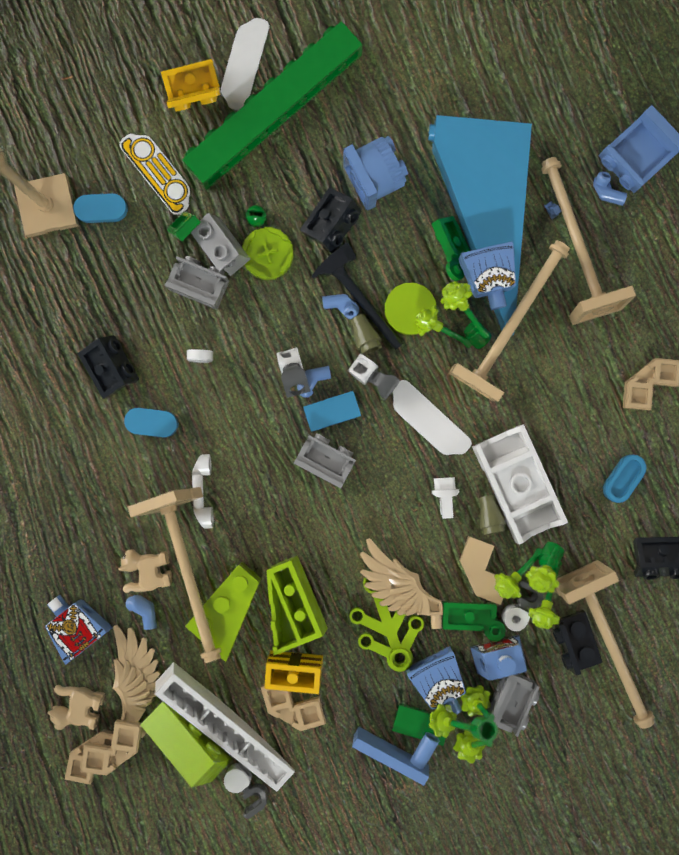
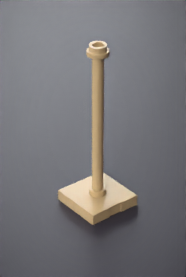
M0 150V173L14 184L25 236L29 238L47 234V232L79 226L77 216L73 210L74 201L69 178L66 173L27 181L5 162V155Z
M551 157L542 162L541 170L543 174H548L592 295L590 299L579 302L569 315L572 325H576L623 310L636 294L633 286L607 294L602 292L558 171L562 165L556 157Z
M556 240L554 244L550 245L549 249L552 253L479 368L471 372L456 363L448 373L491 401L499 402L504 392L487 382L488 376L486 375L561 257H568L570 248L561 241Z
M201 487L173 490L128 507L130 517L159 512L165 516L205 651L200 655L201 658H204L205 663L221 658V648L215 649L175 514L177 506L202 498L203 494Z
M596 560L557 578L560 584L559 587L555 588L554 592L563 597V600L568 604L585 597L636 712L633 718L635 724L641 729L651 727L654 724L653 712L646 710L595 595V592L619 582L616 572L599 560Z

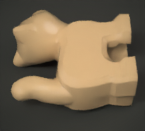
M134 549L127 550L121 559V567L118 570L126 572L139 570V583H127L123 586V591L125 593L130 591L146 592L155 590L158 587L171 586L173 582L171 570L166 571L164 574L160 571V566L170 563L168 552L163 551L160 554L140 555Z
M56 685L54 692L60 696H70L69 709L65 706H53V710L48 711L55 729L63 730L67 725L72 724L75 726H88L89 729L94 730L98 725L100 714L92 713L90 709L92 707L93 710L98 712L100 705L103 704L105 693L93 692L86 687H62L61 685Z

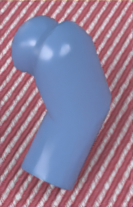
M598 173L597 177L594 178L593 186L602 201L623 206L627 193L612 189L609 173Z
M346 294L322 296L324 309L337 308L348 319L356 317L359 313L357 303Z
M329 366L305 371L310 392L300 394V396L310 397L313 394V388L317 381L331 379ZM297 384V390H301L304 387L301 384Z
M141 595L130 596L126 600V608L142 616L144 630L157 628L154 604Z

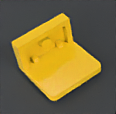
M212 59L161 71L168 96L167 106L168 108L174 107L175 112L191 108V103L200 101L201 105L216 102V96L221 95Z

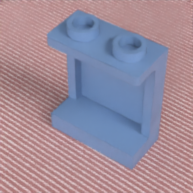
M651 105L631 126L600 153L599 157L603 166L607 170L613 171L619 177L621 185L635 193L679 152V133Z

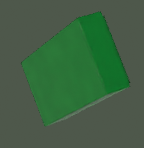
M182 212L167 228V231L173 237L183 241L201 221L193 214Z
M399 703L392 731L422 740L426 732L434 734V730L429 727L431 712ZM443 736L437 737L440 740L438 745L444 746L446 738Z

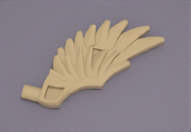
M370 538L367 539L366 543L371 556L365 552H361L360 556L371 571L361 569L360 573L371 581L365 583L364 586L376 591L372 592L371 596L383 599L380 601V605H390L388 610H398V615L404 614L409 616L416 614L431 616V629H442V601L429 595L423 589L419 574L406 569L396 558L391 561Z
M117 624L113 626L118 650V658L113 660L115 666L113 689L121 698V720L139 722L147 706L154 701L156 696L155 680L161 673L159 670L154 671L159 661L155 659L151 662L155 649L151 648L148 651L146 637L142 638L138 648V641L133 627L127 629L126 638L123 630ZM144 729L142 730L141 738H143L146 734V731Z

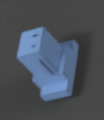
M552 201L544 205L551 219L562 212L559 206L552 203Z

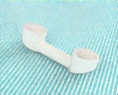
M210 454L200 455L192 471V487H201L202 494L203 476L211 475L212 471ZM204 497L194 500L193 511L200 525L204 529L213 528V508L204 507Z

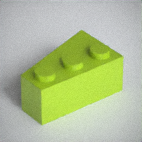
M298 555L274 564L267 569L269 605L271 604L272 616L271 630H273L274 641L273 656L323 637L328 627Z
M243 562L234 569L203 605L215 649L221 648L220 656L225 662L230 656L262 579ZM193 617L185 627L201 640L195 617Z
M164 701L140 724L191 788L212 782L233 760L218 744Z

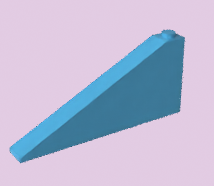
M437 115L435 123L429 125L428 140L433 141L432 152L470 250L473 251L513 241L516 286L512 290L504 292L507 306L494 310L502 331L517 306L532 124Z

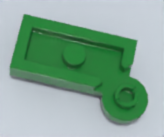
M455 217L440 218L431 225L446 255L448 262L446 264L447 274L452 280L459 281L464 278L459 257L462 253L469 252L470 249Z
M442 601V629L484 630V634L491 641H499L505 636L504 624L496 620V603Z

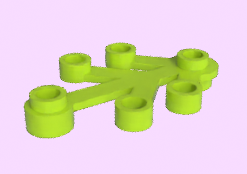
M365 577L363 579V585L369 582V580ZM364 586L368 593L376 592ZM373 597L381 621L365 614L364 610L360 607L351 609L349 618L352 623L362 624L386 636L390 645L389 647L377 642L370 633L363 632L358 637L359 646L364 650L370 649L386 657L389 667L394 671L402 672L407 670L413 662V654L410 648L418 632L424 627L423 619L419 615L409 617V629L400 643L397 632L405 615H398V610H396L391 618L388 606L380 605V601L383 599ZM355 611L362 613L360 620L353 619L352 614ZM414 619H419L421 621V624L418 628H413L411 626V622ZM365 636L371 639L368 645L361 643V639ZM397 653L404 654V660L401 662L396 661L395 655Z

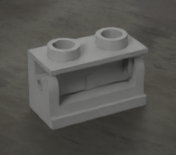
M208 213L200 220L201 223L191 234L218 271L221 272L224 269L232 276L250 260V257L222 219Z
M177 256L176 260L179 264H174L165 287L169 291L218 310L229 283L228 278L224 276L225 272L223 270L219 272L214 266H210L209 269L200 266V261L190 256H186L185 259Z
M316 433L315 437L308 435V439L305 441L294 464L342 488L356 461L351 458L354 453L342 446H339L338 450L328 445L330 440Z
M521 674L500 679L490 702L491 707L487 709L489 713L495 715L494 722L497 727L511 733L513 731L517 737L521 730L526 729L529 722V710L532 705H536L540 697V686L534 680Z

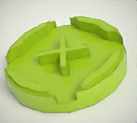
M264 227L252 231L246 237L242 246L250 257V260L244 264L253 276L263 280H273L283 276L291 267L294 258L293 246L288 236L281 230L273 227Z
M403 283L395 287L388 294L384 305L385 318L396 332L403 335L419 334L417 332L418 326L415 325L417 314L423 308L430 309L432 306H436V301L433 294L425 286L417 283Z

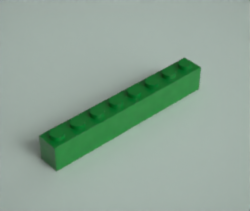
M342 21L336 26H330L317 43L313 42L304 49L301 57L296 61L293 59L288 62L279 76L270 78L264 84V89L257 95H250L245 100L244 106L241 109L228 114L224 123L218 129H211L205 135L203 142L198 146L194 145L189 148L182 159L186 168L207 191L362 56L363 44Z

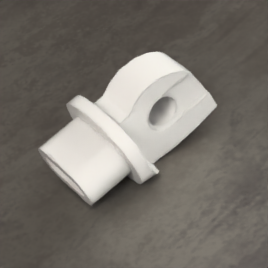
M455 477L434 478L435 490H431V492L436 497H440L442 518H453L452 497L459 493V489H456Z

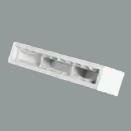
M175 662L156 681V696L276 792L293 775L295 770L256 731Z

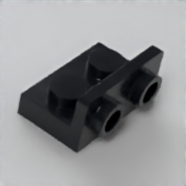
M329 187L300 231L305 236L322 244L328 252L334 253L337 247L343 243L344 237L350 228L358 221L361 210L352 198Z
M114 335L100 337L77 353L102 399L109 398L125 386L139 381L134 366L129 362L121 343Z
M641 537L634 539L633 545L637 567L634 570L635 577L654 580L660 576H670L671 579H679V537Z
M582 610L561 617L559 624H555L556 628L552 629L557 644L562 645L564 654H561V659L565 669H570L574 675L578 676L581 674L580 670L603 663L586 612Z

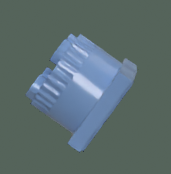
M389 136L385 138L380 137L356 150L352 144L344 148L343 167L367 211L376 207L378 199L405 186V176L408 175V171L403 160H397L394 154L396 148Z

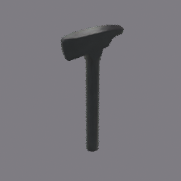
M345 243L322 262L311 278L315 279L319 275H333L340 280L393 348L397 350L404 343L347 274L344 266L354 261L356 256L351 246Z

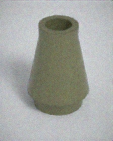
M365 314L351 319L357 350L361 351L363 355H369L378 351L382 347L380 343L382 339L369 323Z
M495 495L480 497V529H483L484 535L505 532L504 525H506V522L496 502Z

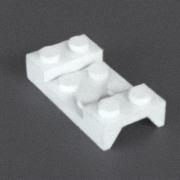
M524 424L472 446L505 515V521L515 543L520 545L538 533L568 523Z

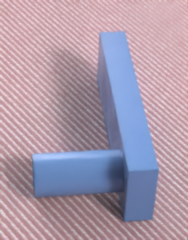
M358 727L353 737L352 747L412 780L425 785L429 778L428 761L440 740L434 734L426 732L414 754L411 755Z

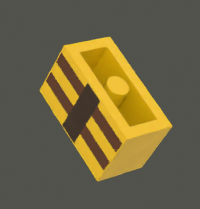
M270 650L266 662L265 689L319 694L322 680L323 655L282 652L273 656V651Z

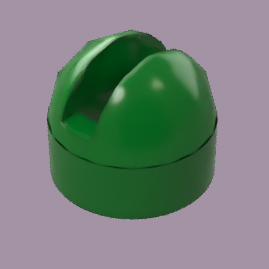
M259 205L249 207L246 211L248 224L252 227L264 225L267 219L265 209ZM250 212L263 213V216L250 215Z

